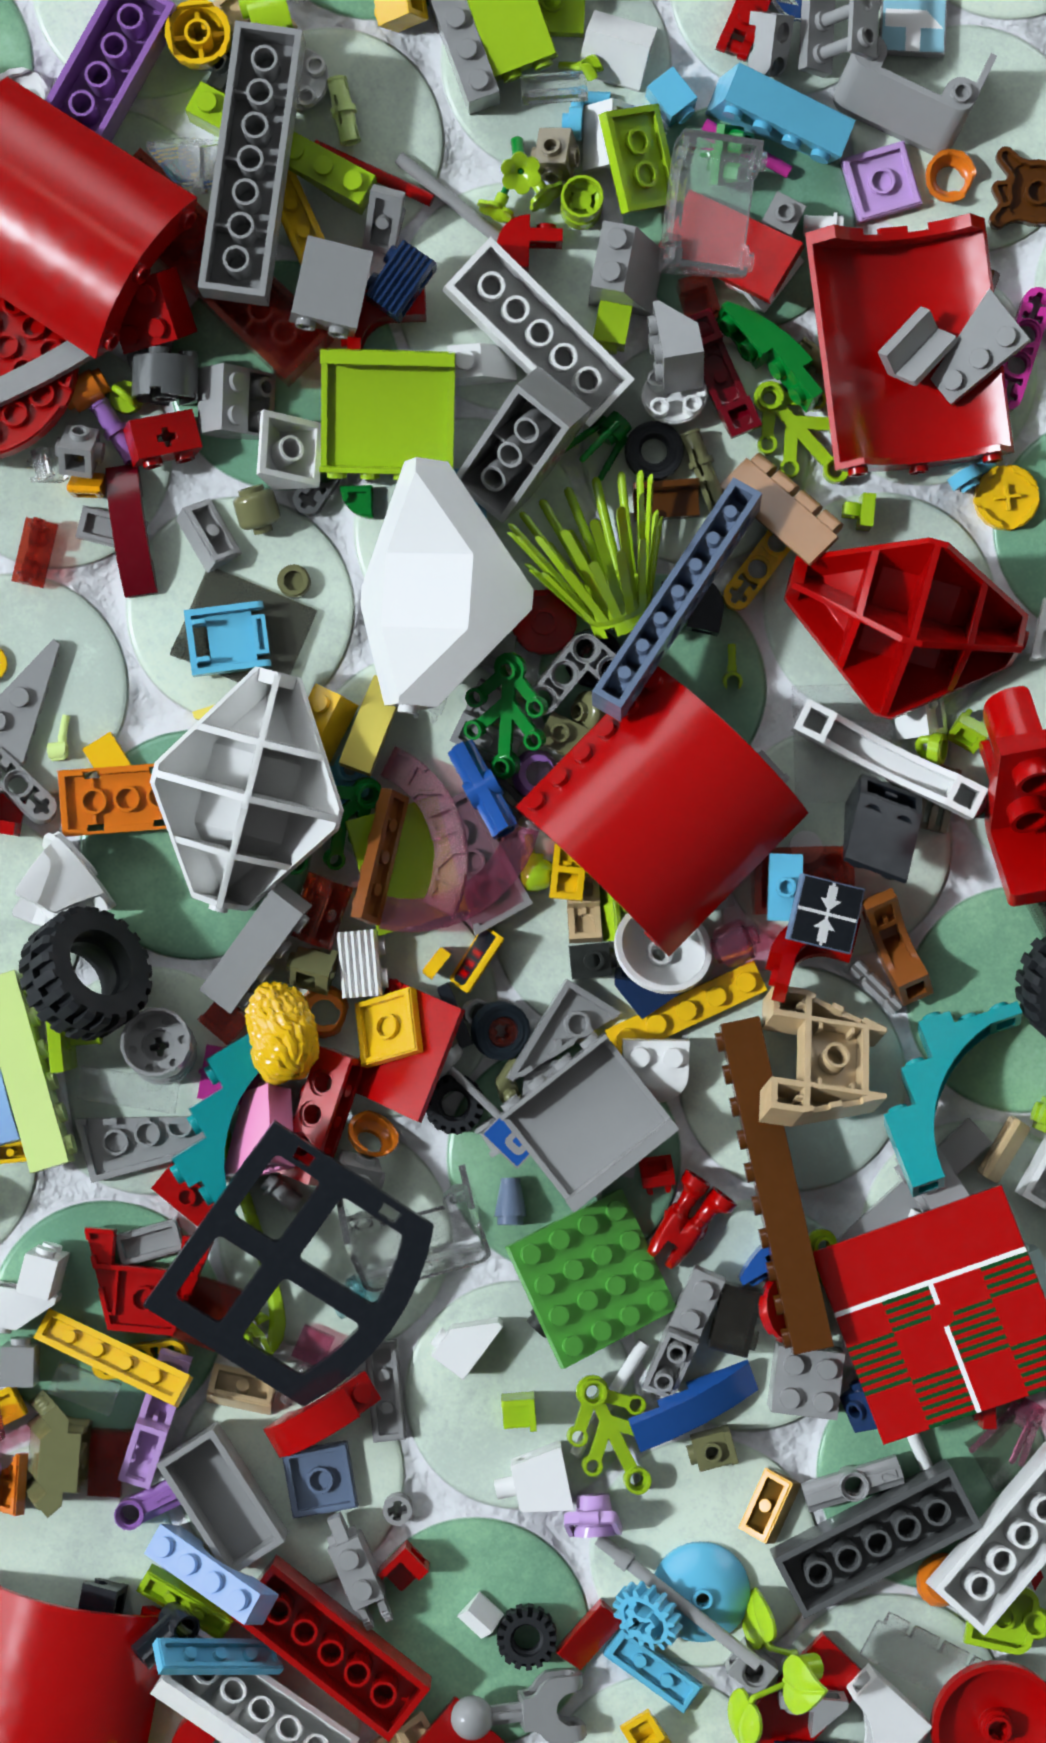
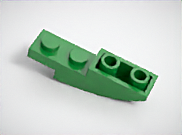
M729 301L723 303L716 321L721 332L725 336L730 337L736 344L741 357L745 361L750 362L755 369L767 364L771 375L776 380L782 382L788 390L791 400L796 405H800L806 413L815 408L824 391L808 373L813 362L812 357L788 333L770 320Z

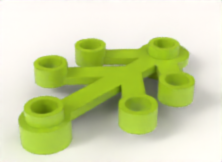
M767 381L760 384L753 395L755 407L762 412L761 437L757 442L759 453L768 456L773 454L777 448V439L774 437L775 416H777L785 425L783 461L779 466V470L785 473L783 466L785 464H792L795 472L786 475L790 479L797 476L800 469L797 462V442L799 440L823 467V477L827 482L831 484L844 482L848 477V472L841 471L839 477H834L830 474L829 470L830 467L834 466V458L809 431H829L830 433L828 417L796 416L787 406L800 405H796L791 400L788 392H785L779 383ZM824 393L820 398L822 401L821 405L816 406L810 411L818 412L823 409L826 404ZM765 394H773L775 402L773 404L766 403L764 401ZM768 439L773 443V448L765 450L762 448L761 442Z
M598 1375L583 1377L576 1386V1397L581 1406L575 1425L567 1431L568 1442L574 1447H582L587 1443L588 1433L586 1430L593 1411H595L599 1419V1424L590 1453L582 1459V1470L591 1477H595L602 1472V1458L609 1439L625 1471L623 1475L624 1486L633 1494H644L651 1486V1476L643 1467L637 1466L620 1433L634 1436L629 1420L611 1415L606 1405L608 1403L624 1407L632 1415H639L646 1408L644 1398L636 1393L625 1395L609 1390L606 1381ZM592 1385L596 1386V1394L591 1397L587 1396V1388ZM633 1399H639L640 1406L632 1410L630 1402ZM582 1431V1439L574 1442L572 1440L573 1433ZM591 1460H596V1469L593 1471H588V1462ZM639 1473L641 1476L640 1481L632 1484L630 1482L631 1476Z

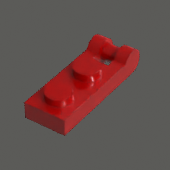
M736 0L715 50L722 53L728 51L737 55L736 59L746 62L754 44L756 30L755 25H749L750 11L767 12L772 0ZM733 33L745 37L743 42L733 39Z

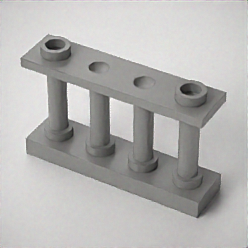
M802 0L798 70L824 78L832 75L833 57L844 52L871 60L877 58L879 0H850L849 4L835 9V0ZM849 19L848 37L833 42L834 24Z

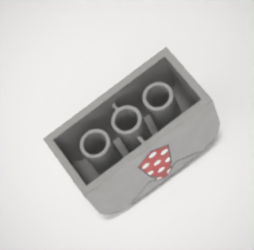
M540 366L515 385L457 472V476L472 498L500 522L504 523L530 499L544 482L589 418L592 408Z

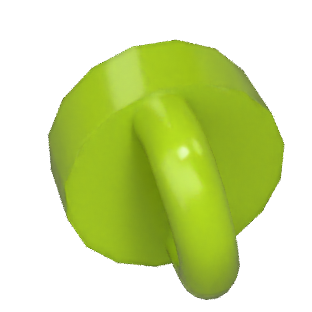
M123 380L112 385L110 402L117 412L123 415H131L141 409L143 403L138 402L136 398L132 399V381Z
M938 732L930 736H920L915 742L917 754L921 758L941 766L944 764L948 753V737L945 733ZM924 743L927 744V752L924 750Z

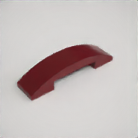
M711 307L688 316L699 324L704 348V383L729 436L733 439L762 427V422L750 395L747 396L725 347L722 332Z
M132 464L105 468L112 535L124 596L129 598L156 594L158 589L154 563L150 554L139 467L133 468Z

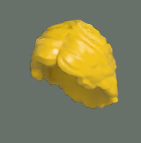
M276 981L272 983L264 982L257 987L254 995L250 997V1004L244 1011L246 1013L245 1023L250 1038L249 1043L253 1046L250 1051L253 1065L261 1074L263 1080L272 1085H281L289 1080L304 1079L309 1074L311 1067L319 1059V1040L315 1016L311 1012L305 996L295 986L289 987L287 983L282 984V982Z

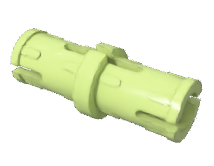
M332 76L327 79L332 103L331 115L336 120L341 146H353L361 142L355 118L357 113L356 105L352 103L347 76Z

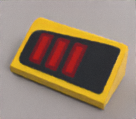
M490 928L478 934L450 975V981L464 992L470 993L504 942V937Z

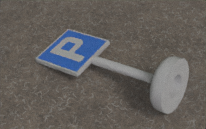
M455 1043L449 1051L438 1080L448 1072L495 1118L482 1135L518 1169L530 1154L506 1123L499 1118L501 1112L454 1067L463 1055L462 1047Z

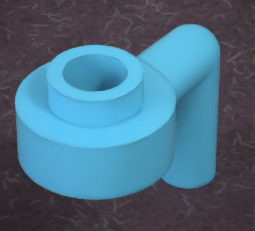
M573 92L569 113L562 114V128H571L576 141H581L584 105L610 99L611 92Z
M982 459L978 463H973L954 474L947 481L953 492L960 489L962 494L979 485L980 482L977 478L987 473L991 468H994L996 463L984 464Z

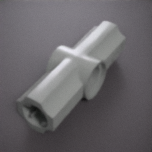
M893 1454L857 1466L846 1465L840 1468L838 1472L800 1484L808 1510L811 1513L846 1501L859 1502L869 1494L905 1484L897 1456ZM854 1476L860 1478V1485L856 1489L848 1490L844 1487L848 1478Z

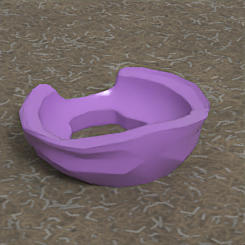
M539 749L535 751L528 750L519 756L521 767L519 772L512 776V781L522 797H525L535 787L526 778V770L530 764L534 762H549L553 768L557 765L556 760L547 751Z

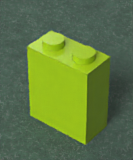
M467 0L485 53L497 81L502 79L504 83L515 81L522 77V71L534 67L535 71L543 70L553 65L552 59L558 58L539 0Z

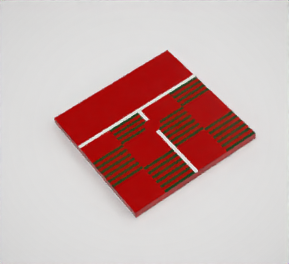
M1002 1184L813 1251L817 1270L883 1445L1046 1390V1297Z

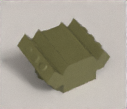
M42 1390L29 1401L38 1414L27 1423L30 1428L27 1469L32 1474V1477L26 1483V1492L33 1505L48 1518L62 1506L63 1493L79 1494L81 1486L86 1485L89 1475L93 1420L65 1415L47 1393Z

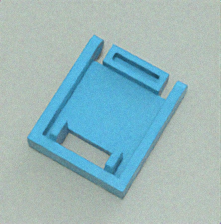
M263 601L184 610L193 677L252 670L255 666L260 668L272 667L271 659L258 660L257 657L270 654L265 614L252 615L251 612L264 609ZM207 627L210 656L197 657L194 628Z

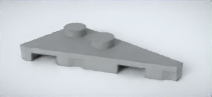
M55 639L0 694V747L20 766H23L27 761L28 748L32 735H35L38 716L41 714L53 667H56L59 657L58 651L61 644Z
M565 979L506 1078L514 1082L520 1077L527 1075L550 1058L552 1059L574 1045L575 1042L593 1033L594 1030L605 1023L617 1018L621 1012L569 979Z

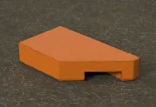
M17 1453L13 1457V1462L7 1468L1 1470L0 1512L13 1516L24 1515L29 1453Z

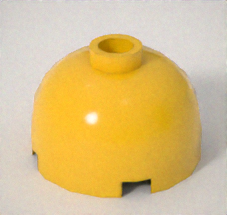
M208 0L181 2L176 7V11L165 22V38L170 52L180 64L192 70L204 71L211 69L231 48L232 31L227 15Z

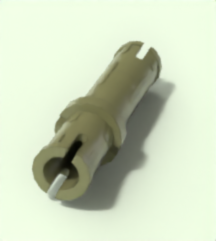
M695 428L681 434L680 437L690 460L688 464L690 471L694 470L696 478L700 480V489L710 513L723 494V490L712 465L714 462L713 455L708 454L700 428Z

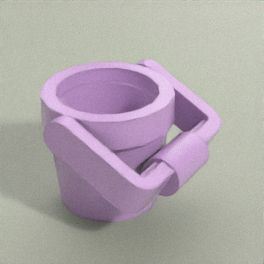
M609 1493L577 1495L576 1512L564 1514V1527L569 1537L592 1538L622 1535V1524L618 1514L612 1511Z

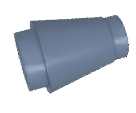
M501 1178L494 1217H497V1225H524V1217H527L520 1178Z

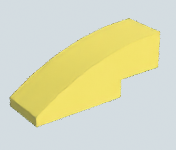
M374 675L339 760L340 766L369 777L372 775L398 708L384 705L376 675Z

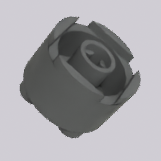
M151 346L149 347V352L138 351L133 353L132 399L136 398L138 402L164 406H169V402H175L180 399L179 406L198 402L199 360L197 352L180 351L178 354L169 353L168 347Z

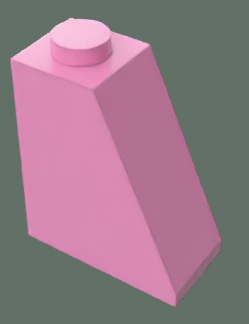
M264 1081L258 1083V1087L244 1092L224 1166L225 1176L233 1177L273 1120L293 1131L291 1089L272 1085ZM275 1156L260 1176L292 1168L295 1165L282 1156Z

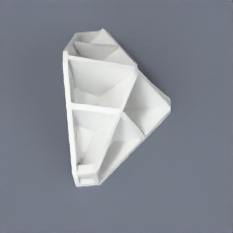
M415 457L404 462L362 584L361 610L385 706L398 707L399 713L418 714V709L437 708L532 610L533 587L448 461Z
M256 666L155 761L150 779L152 790L191 897L209 904L208 909L221 913H228L229 909L248 911L339 830L344 812L302 678Z

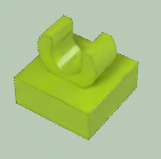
M863 492L859 497L858 503L845 502L842 505L841 518L857 519L856 530L870 531L874 524L876 493Z
M969 708L965 713L962 712L946 736L949 741L974 754L979 748V742L987 739L988 732L984 718L981 721L974 719L970 716L973 710Z

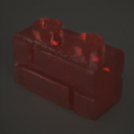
M309 871L300 896L312 905L306 914L310 920L299 934L293 932L291 936L308 944L331 950L353 887Z

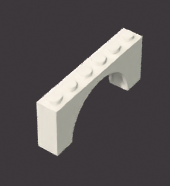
M870 1663L846 1686L853 1700L860 1706L865 1724L864 1743H921L927 1737L932 1725L925 1714Z

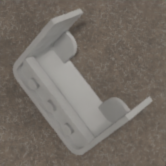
M879 0V10H880L881 5H882V3H883V1H880V0ZM879 36L877 38V58L871 60L851 53L833 94L835 107L840 112L933 156L941 150L952 149L997 57L995 54H990L976 82L965 77L954 78L948 82L942 95L883 68L882 65L887 55V46Z

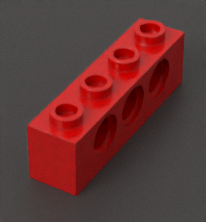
M319 1046V1059L311 1067L307 1081L299 1094L300 1102L293 1116V1132L306 1141L309 1140L312 1145L334 1158L365 1067L361 1066L360 1058L333 1048ZM331 1077L332 1084L330 1089L328 1090L327 1082L328 1079ZM320 1109L321 1117L320 1120L317 1121L316 1115L317 1111ZM300 1147L297 1148L294 1157L308 1166L315 1158ZM296 1165L292 1168L277 1171L307 1185L318 1186L319 1184L317 1179Z

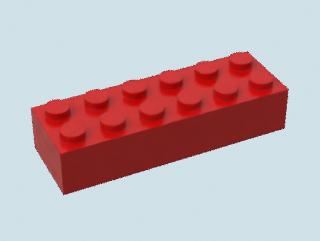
M276 1554L257 1578V1580L279 1594L264 1624L243 1625L231 1616V1618L390 1742L431 1689L432 1676L374 1630L370 1629L367 1631L360 1619Z

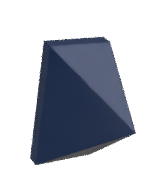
M621 967L615 968L614 985L641 1019H644L680 994H661L649 991L632 981Z

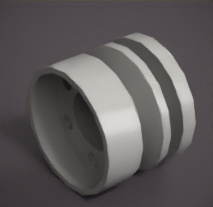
M163 1007L147 1008L140 1011L136 1017L125 1024L121 1033L120 1049L125 1062L143 1080L152 1084L170 1085L182 1080L192 1070L197 1059V1042L193 1032L175 1012ZM160 1043H164L169 1047L164 1049L163 1056H159L156 1052L160 1048Z

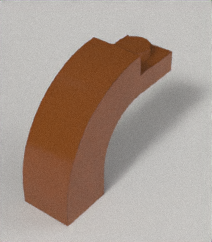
M889 888L883 892L875 893L863 900L862 906L864 911L861 913L884 971L902 1005L906 1006L933 994L929 973L911 942L902 918L898 898L893 889Z

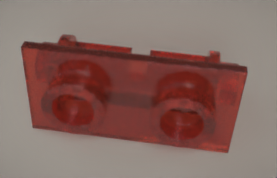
M26 517L11 579L12 582L44 589L58 524L46 522V520L37 517Z

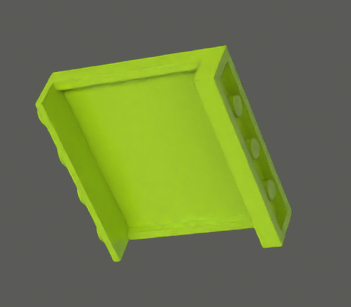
M320 349L321 466L319 467V472H327V478L345 479L347 478V473H360V479L377 480L380 479V474H393V480H398L404 462L415 457L448 461L453 468L456 352Z

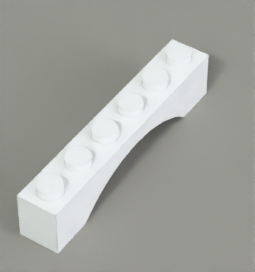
M809 698L805 702L791 732L967 820L974 819L988 792V788L878 737L839 713Z

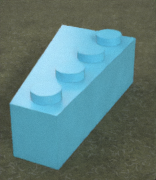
M740 62L719 78L705 113L731 125L744 127L746 131L784 145L787 148L807 154L812 160L821 164H830L842 157L856 121Z

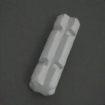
M858 959L848 969L849 973L856 980L860 979V984L878 1002H882V1006L890 1014L898 1012L903 1005L897 994H892V989L874 971L870 972V967L863 960Z

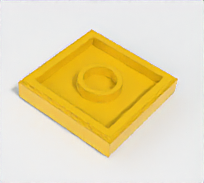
M407 987L355 1003L362 1067L371 1068L424 1052L415 988Z

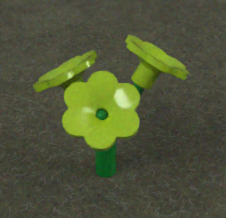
M515 136L511 139L512 157L511 159L504 160L501 164V172L504 174L501 192H497L494 201L479 199L477 202L479 211L482 214L490 216L493 220L500 223H508L511 219L515 218L513 211L505 207L509 199L507 195L509 189H515L518 194L524 195L532 187L537 195L530 201V210L536 212L551 205L553 200L561 195L564 185L561 181L549 185L545 184L538 172L540 168L538 159L533 156L527 157L524 150V141L520 136Z

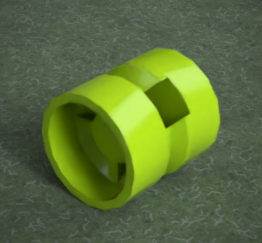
M576 175L570 178L563 185L561 191V216L569 227L577 230H587L595 226L600 220L604 200L603 189L600 183L593 177Z

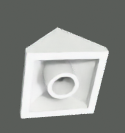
M594 10L586 29L579 61L591 54H595L604 70L597 72L598 77L594 80L639 92L657 27ZM577 71L576 75L585 77L582 71Z
M263 409L260 416L257 475L273 490L320 487L321 423Z

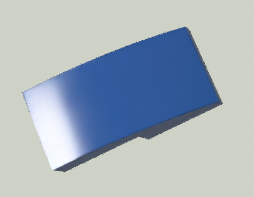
M761 1244L748 1258L738 1275L743 1286L747 1283L755 1286L768 1277L765 1264L767 1260L765 1257L770 1254L768 1248L762 1249Z

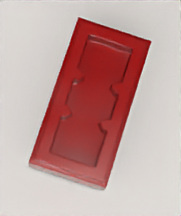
M169 1167L151 1187L152 1190L197 1227L213 1206V1204L208 1206L198 1189L202 1185L199 1182L190 1188L186 1182L179 1185Z

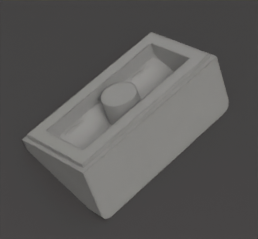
M210 498L182 508L177 517V522L207 573L220 568L242 554Z

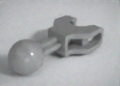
M575 1668L544 1670L535 1678L530 1687L517 1690L518 1701L489 1705L486 1700L479 1696L470 1695L463 1697L452 1709V1727L461 1738L478 1740L484 1737L494 1725L519 1722L525 1733L537 1732L549 1743H575L582 1741L587 1736L585 1723L576 1716H559L557 1714V1707L564 1696L581 1690L583 1686V1673Z

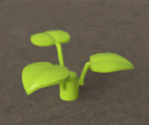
M754 1587L750 1591V1598L742 1620L745 1637L756 1650L762 1649L765 1646L768 1651L786 1655L788 1658L783 1663V1682L754 1693L750 1697L744 1688H737L731 1694L727 1708L728 1720L732 1733L738 1743H758L763 1731L762 1717L758 1707L755 1705L758 1699L783 1689V1698L786 1706L793 1714L800 1715L815 1708L828 1693V1689L819 1681L823 1676L824 1667L822 1659L817 1653L799 1655L797 1649L789 1650L772 1644V1641L777 1636L776 1622L764 1596L757 1587Z

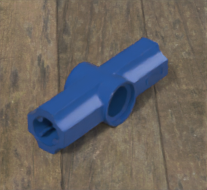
M472 739L455 745L448 752V755L463 781L462 787L475 810L479 811L494 840L511 834L519 827V824L503 797L505 793L492 769H488Z

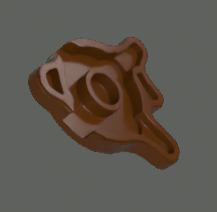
M1008 146L1001 147L995 156V161L1007 178L1006 180L994 182L991 187L997 207L989 216V226L994 230H1001L1005 226L1014 223L1029 227L1045 226L1046 160L1024 159Z

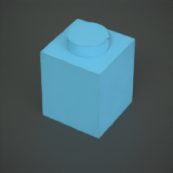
M673 66L647 86L646 99L650 104H659L661 118L669 128L677 121L679 124H683L695 113L694 108L697 96Z

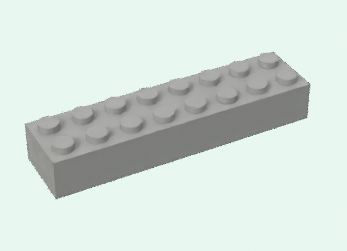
M235 20L198 281V289L204 298L269 306L306 47L302 29Z

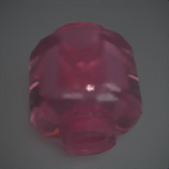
M735 919L715 928L713 938L710 939V947L719 964L724 962L729 967H735L755 958L757 955L756 944L761 943L755 926H747L741 919Z

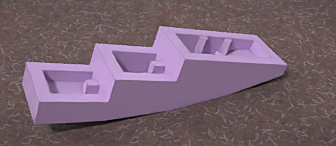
M161 1347L157 1360L187 1374L193 1359L191 1356ZM147 1393L145 1394L118 1476L119 1481L147 1490L150 1489L157 1468L156 1464L161 1457L176 1407Z

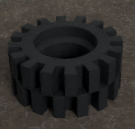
M447 1074L438 1080L426 1113L429 1122H432L437 1130H442L446 1134L454 1133L458 1135L465 1131L468 1132L477 1125L483 1114L484 1107L460 1083ZM465 1075L464 1077L482 1093L479 1085ZM451 1091L462 1093L468 1103L466 1111L457 1117L447 1115L442 1108L443 1097Z
M528 1603V1607H522V1604L516 1605L515 1610L510 1608L506 1611V1616L501 1618L497 1630V1646H499L501 1657L505 1656L506 1663L509 1665L511 1662L514 1663L515 1668L519 1670L521 1666H525L526 1671H529L535 1665L538 1669L543 1666V1661L548 1662L551 1659V1653L555 1652L557 1642L556 1626L552 1622L551 1615L544 1613V1608L539 1606L536 1609L533 1608V1604ZM531 1625L538 1630L540 1639L534 1647L525 1649L516 1644L514 1633L519 1627Z

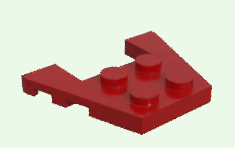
M85 1227L84 1233L91 1250L92 1267L96 1271L99 1284L98 1292L107 1330L167 1336L175 1335L178 1330L176 1326L143 1306L144 1301L168 1268L115 1264L117 1229ZM191 1235L182 1236L181 1249L186 1244ZM213 1243L177 1292L178 1296L188 1303Z

